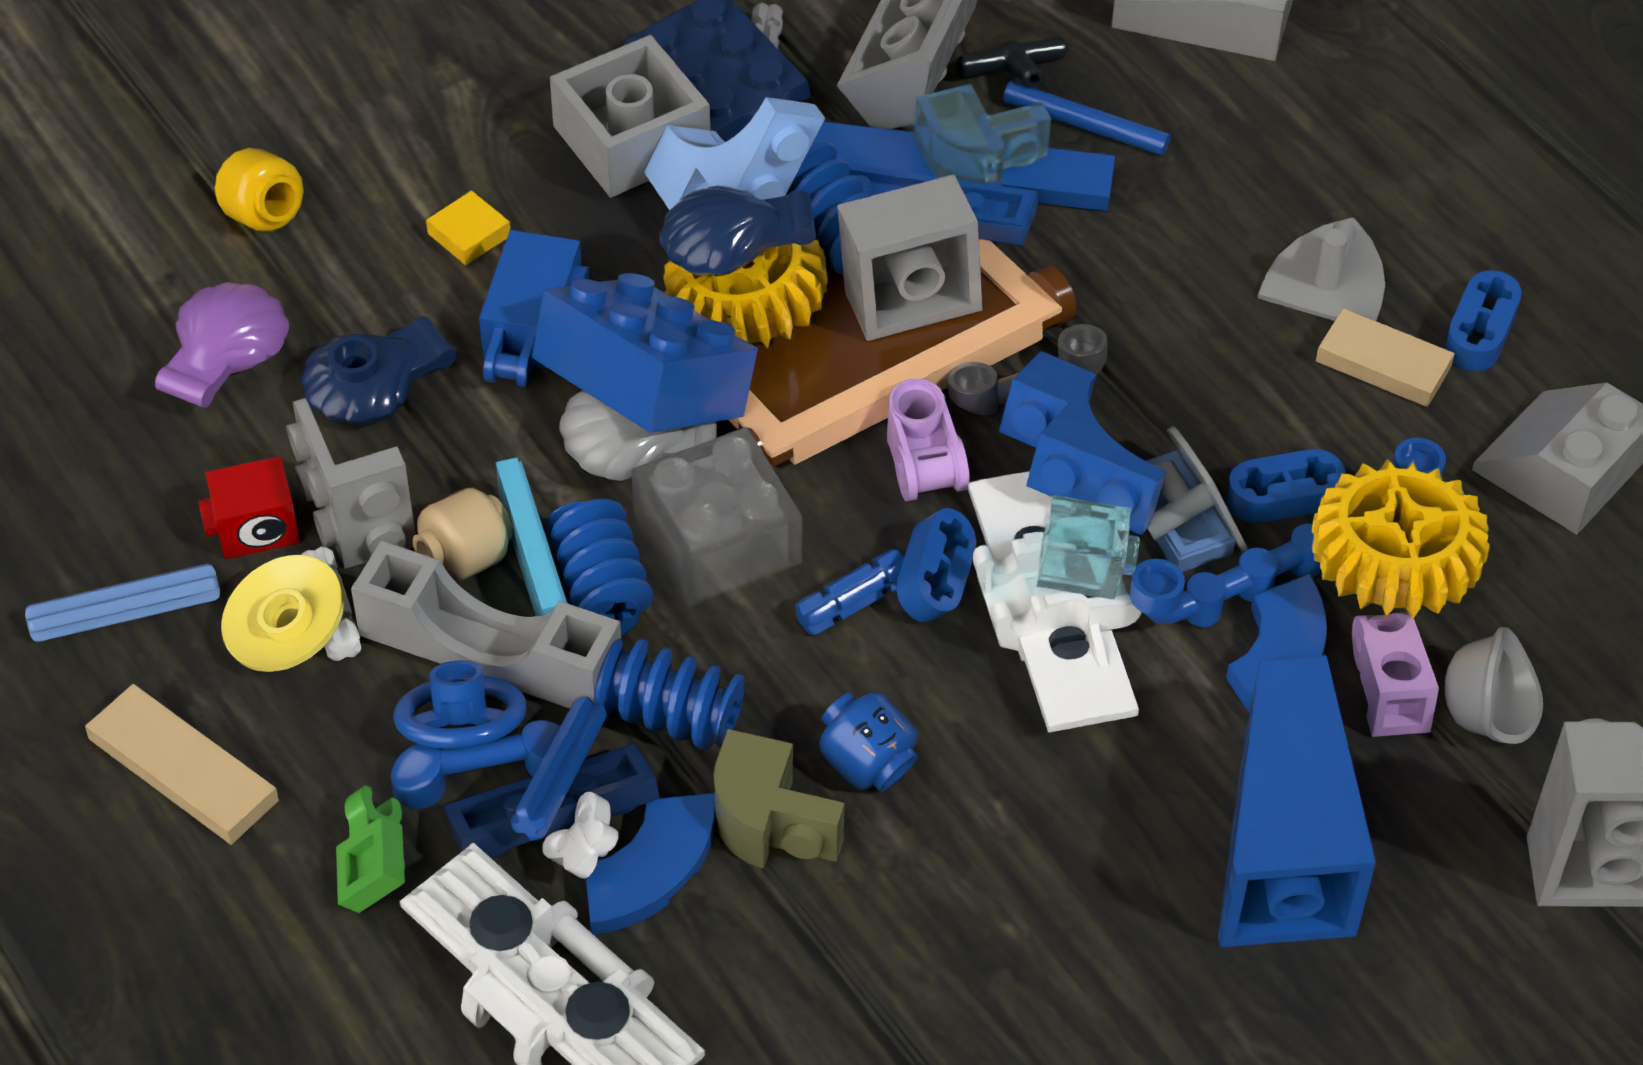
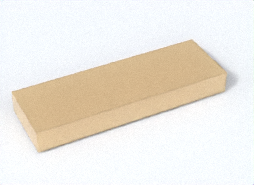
M134 684L85 725L89 740L230 845L279 801L276 787Z

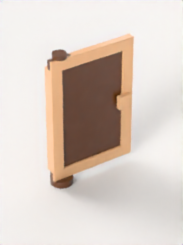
M979 239L982 311L866 341L845 294L844 275L836 273L829 263V258L825 256L828 275L827 292L823 294L822 310L811 312L809 326L793 325L791 340L777 335L770 339L768 349L761 341L750 343L757 347L758 351L744 417L728 419L739 431L735 434V443L741 457L751 467L764 462L765 459L772 467L788 459L796 465L887 419L889 396L893 388L900 382L908 379H924L931 381L942 391L948 388V375L954 367L966 362H981L991 366L1042 340L1043 330L1051 326L1058 327L1076 316V299L1069 282L1052 265H1045L1027 275L990 240Z

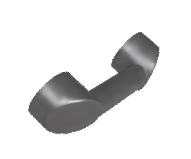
M1078 324L1066 328L1058 338L1059 359L1098 374L1107 359V336L1105 332L1096 326L1088 324ZM962 363L954 367L948 375L949 397L956 405L966 411L979 415H993L997 413L998 405L1007 402L1012 380L1018 373L997 380L996 371L985 363Z

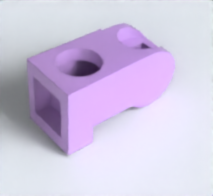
M1408 612L1393 613L1387 617L1385 615L1356 616L1352 626L1353 654L1356 666L1361 672L1360 678L1368 702L1366 718L1372 737L1431 732L1439 686L1414 618Z

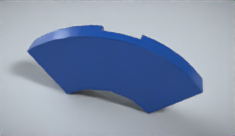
M1309 574L1253 595L1251 611L1259 628L1258 638L1247 654L1228 665L1226 675L1227 681L1248 713L1250 711L1259 660H1271L1284 655L1310 657L1322 656L1327 630L1326 613L1317 586Z
M714 793L660 798L646 803L644 823L632 842L611 857L597 860L594 871L586 878L590 927L593 935L629 927L660 912L670 904L669 899L692 876L699 873L710 851L714 836Z

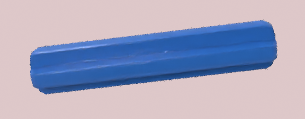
M580 697L574 700L511 819L513 830L516 833H525L530 840H539L545 837L607 717L606 710L602 704L595 705L588 697Z

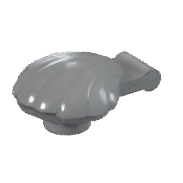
M583 390L569 399L565 413L560 419L559 429L564 438L566 452L579 462L581 468L595 476L624 481L633 476H641L661 461L689 462L699 466H709L716 462L717 422L649 433Z

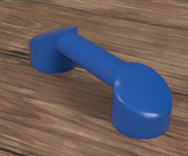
M545 720L532 721L526 724L522 734L501 737L495 741L468 748L439 750V748L420 744L413 745L401 753L391 770L390 778L394 797L406 807L414 809L426 808L438 802L443 796L446 789L445 775L524 760L527 772L533 777L555 738L560 725Z

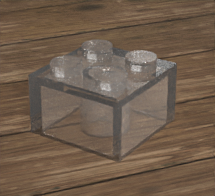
M748 427L631 469L634 517L686 607L802 564V515Z

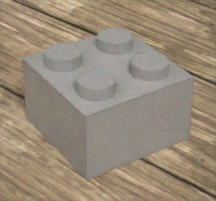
M652 35L550 76L553 126L610 198L650 181L644 171L667 125L710 130V104Z
M954 174L837 205L845 294L866 341L982 311L978 221Z

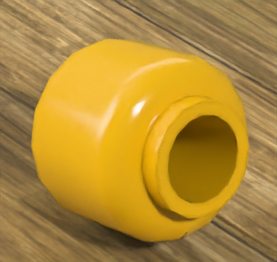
M255 148L237 151L225 160L217 173L214 188L217 203L227 216L256 231L269 232L284 227L295 217L301 207L304 193L302 178L291 163L263 149Z

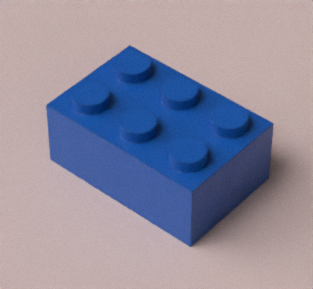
M623 273L618 276V280L603 282L576 279L571 282L570 286L544 289L532 358L649 433L744 417L758 348L736 336L735 329L730 325L709 320L694 311V305L691 302L667 295L654 287L655 283L652 279L635 273Z

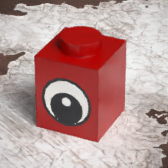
M281 456L205 472L210 498L198 500L206 537L219 535L225 560L300 543L293 503Z

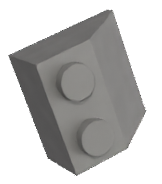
M1607 382L1543 391L1474 462L1472 470L1577 535L1643 464V404Z

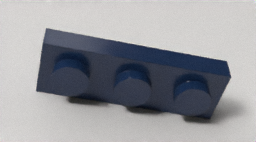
M635 743L584 760L545 837L559 830L570 829L575 824L577 802L586 792L595 793L607 800L610 805V815L625 814L634 810L639 805L660 799L656 777ZM533 777L443 806L448 828L460 852L474 843L491 858L505 853L510 848L534 841L530 840L525 833H516L511 824L516 808Z

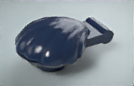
M722 185L695 190L685 195L665 215L664 226L659 233L660 245L666 251L668 260L697 276L728 275L750 263L766 248L794 243L807 245L816 238L811 198L806 191L796 190L787 196L761 200L747 191Z
M422 316L414 320L411 325L385 337L370 334H351L336 336L311 353L305 362L306 368L300 381L305 389V398L313 410L323 414L329 421L365 427L375 424L377 421L391 418L397 412L398 407L403 406L409 395L413 380L438 368L444 369L449 367L456 360L457 353L430 318Z

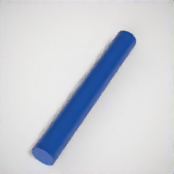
M1014 81L1008 83L1004 93L1003 102L1161 156L1165 154L1170 142L1171 135L1169 133L1035 88H1027L1025 85Z

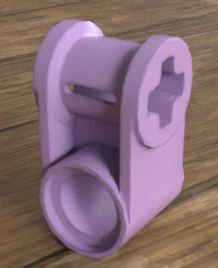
M908 379L900 382L893 388L889 396L887 443L895 463L897 480L904 500H916L920 492L952 486L957 492L968 490L969 468L965 449L960 437L956 434L941 389L931 381L924 379Z

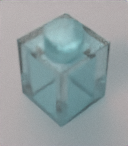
M1052 495L1042 534L1037 587L1115 600L1122 574L1131 576L1134 574L1138 557L1139 537L1128 535L1131 508Z

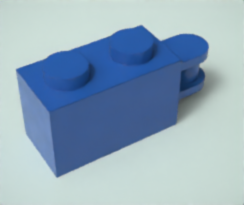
M515 230L509 231L479 317L483 358H485L483 368L485 382L495 383L499 377L516 380L518 387L528 388L535 368H547L532 358L543 291L549 288L570 286L571 282L576 279L590 280V268L582 266L579 240Z

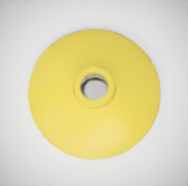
M306 555L280 557L256 568L239 583L225 606L221 630L226 648L242 665L263 672L285 670L308 660L326 645L341 621L345 596L339 577L326 563Z

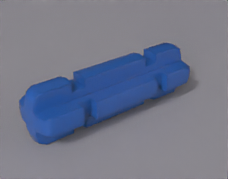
M890 549L872 559L874 566L871 567L870 564L865 563L824 586L825 594L821 595L820 592L815 591L799 600L795 605V615L799 624L803 626L808 634L817 635L835 625L832 618L836 617L841 621L884 597L883 589H886L889 593L896 590L897 579L904 560L901 552L897 549Z

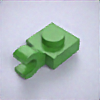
M366 785L347 797L345 801V814L349 823L350 838L336 846L338 905L357 913L362 912L405 883L402 825L399 824L402 818L400 803L398 799L391 797L375 808L372 803V789Z

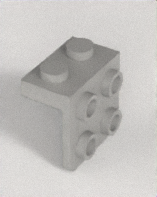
M306 398L293 401L296 423L286 425V429L296 460L298 462L303 461L304 463L294 466L295 476L305 503L314 501L316 507L320 509L313 512V517L323 547L335 545L344 569L368 562L380 541L405 549L412 548L413 537L416 534L406 465L398 447L396 446L335 465Z

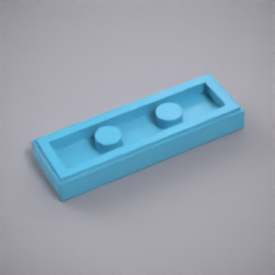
M512 458L496 462L499 501L508 512L512 523L513 533L511 540L535 616H541L552 611L559 601L565 603L567 601L522 462H519L518 458Z

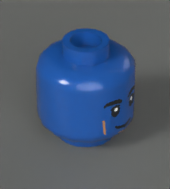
M848 692L838 698L821 717L827 728L824 730L819 741L820 752L854 789L865 790L874 786L879 792H882L898 781L918 759V754L913 750L918 738L915 726L881 692H869L857 699L851 692Z

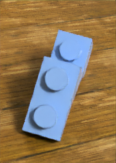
M765 97L752 120L742 131L727 142H724L716 131L667 125L644 173L669 210L688 193L716 185L747 191L761 200L785 196L825 117L815 104Z

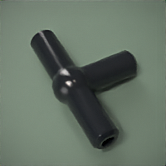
M1060 36L1025 43L1007 41L998 48L959 55L956 62L957 70L963 77L1005 70L1012 72L1027 88L1033 89L1038 87L1044 78L1043 71L1036 63L1062 59L1066 55L1067 49L1065 41Z

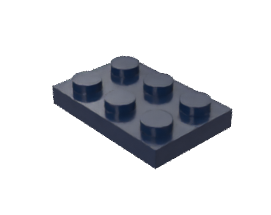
M698 0L625 40L627 45L648 35L653 36L710 104V131H716L724 142H727L745 128L759 110L765 97L802 102L811 97L805 77L732 0Z

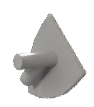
M1355 218L1344 219L1316 228L1297 238L1283 250L1267 272L1257 298L1333 321L1336 320L1343 308L1377 321L1385 290L1383 264L1372 239Z
M1174 426L1167 429V432L1199 485L1190 490L1175 465L1170 461L1161 462L1156 465V467L1166 471L1161 492L1168 503L1154 511L1151 524L1147 528L1153 540H1156L1214 506L1235 539V543L1242 553L1245 552L1248 548L1214 481L1180 432Z

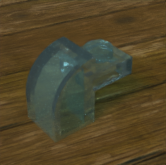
M971 84L916 97L914 140L929 168L938 177L954 174L958 180L1002 186L1003 170L1017 166L1022 167L1047 159L1051 117L1043 103L988 116Z

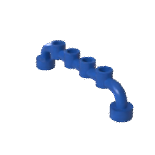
M1410 438L1402 441L1397 446L1392 463L1395 468L1406 469L1414 460L1418 471L1428 474L1439 468L1442 478L1446 455L1438 444L1425 438ZM1312 524L1297 526L1292 532L1290 542L1270 551L1263 548L1246 550L1240 557L1239 566L1219 575L1207 572L1193 575L1187 582L1186 591H1183L1185 584L1183 572L1174 563L1163 559L1143 561L1135 567L1132 573L1129 593L1130 600L1139 611L1145 613L1155 623L1172 624L1186 619L1191 624L1199 627L1212 626L1221 618L1224 600L1238 594L1243 599L1252 602L1253 595L1274 588L1276 576L1288 570L1301 577L1308 574L1314 577L1322 572L1320 563L1314 561Z

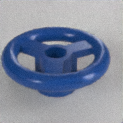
M457 660L445 662L434 667L429 674L430 681L407 692L398 701L393 714L397 730L408 740L428 747L458 749L483 745L509 734L524 719L527 703L522 692L513 684L499 678L483 675V668L475 662ZM485 695L504 702L507 706L506 710L486 707ZM432 701L433 710L414 716V713L420 707ZM471 723L476 725L465 728H440L449 724L464 725Z

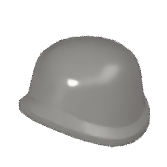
M1500 627L1493 636L1463 645L1451 659L1445 676V699L1456 724L1471 733L1487 736L1500 743L1518 744L1529 739L1538 727L1542 717L1543 694L1535 670L1517 636L1509 628Z

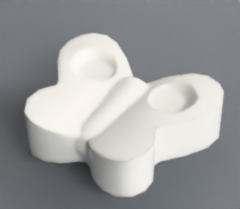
M584 793L577 802L575 824L570 829L559 830L548 835L543 842V854L554 862L563 865L567 871L579 878L585 879L589 877L595 869L598 857L606 856L608 851L613 849L618 841L617 830L609 826V802L595 793Z

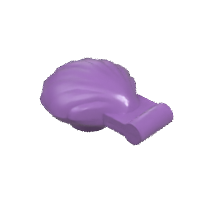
M225 282L214 287L200 289L179 308L178 320L175 322L182 347L169 364L159 371L155 387L157 390L200 407H208L215 393L230 374L258 366L276 356L280 351L289 330V321L285 317L279 300L269 296L265 289L250 283L237 284Z

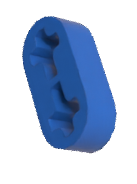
M1489 270L1474 275L1468 282L1451 321L1445 350L1455 353L1452 362L1455 366L1463 370L1476 372L1484 371L1497 362L1515 321L1521 300L1522 290L1519 283L1512 276L1504 272ZM1489 297L1498 299L1493 310L1483 307V304ZM1474 331L1484 334L1483 339L1479 341L1478 345L1469 343Z
M1308 449L1247 460L1239 463L1232 469L1226 494L1227 506L1236 517L1251 523H1263L1318 513L1320 500L1325 495L1326 488L1335 487L1341 473L1346 474L1345 467L1338 457L1321 449ZM1306 476H1314V477H1315V480H1316L1318 483H1326V484H1325V485H1317L1316 482H1315V480H1314L1313 478H1305V477H1306ZM1246 487H1255L1256 491H1257L1259 494H1266V495H1264V496H1257L1256 493H1255V491H1254L1253 489L1246 488Z
M943 508L917 523L913 529L897 579L896 591L903 609L912 618L920 622H930L956 608L961 600L973 561V553L976 549L974 529L962 513L954 509ZM945 547L948 551L943 554ZM930 577L929 583L924 579Z

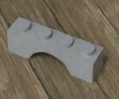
M380 541L351 588L359 636L440 664L457 660L475 662L483 668V675L505 680L516 686L521 692L567 708H571L574 700L580 697H588L595 704V689L601 667L613 643L621 639L620 621L559 601L556 607L549 613L535 617L517 616L494 609L477 600L461 588L449 575L440 560L384 541Z

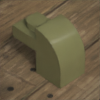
M728 729L714 769L715 822L718 833L727 848L741 860L762 869L765 867L771 847L783 849L787 853L802 859H814L817 857L837 862L844 840L845 803L790 790L793 782L792 743Z

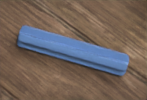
M206 563L30 604L25 609V617L33 641L42 642L216 601L220 597V589L215 569L211 564Z

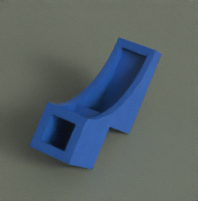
M1041 351L1013 378L999 432L1036 447L1026 486L1090 514H1104L1109 522L1142 535L1151 524L1166 471L1151 465L1126 450L1108 435L1097 422L1089 405L1097 376L1096 373Z

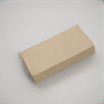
M1343 308L1318 347L1316 362L1428 407L1451 369L1455 353Z

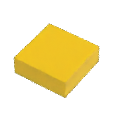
M472 190L426 219L428 234L464 265L469 264L506 240L510 231V222Z

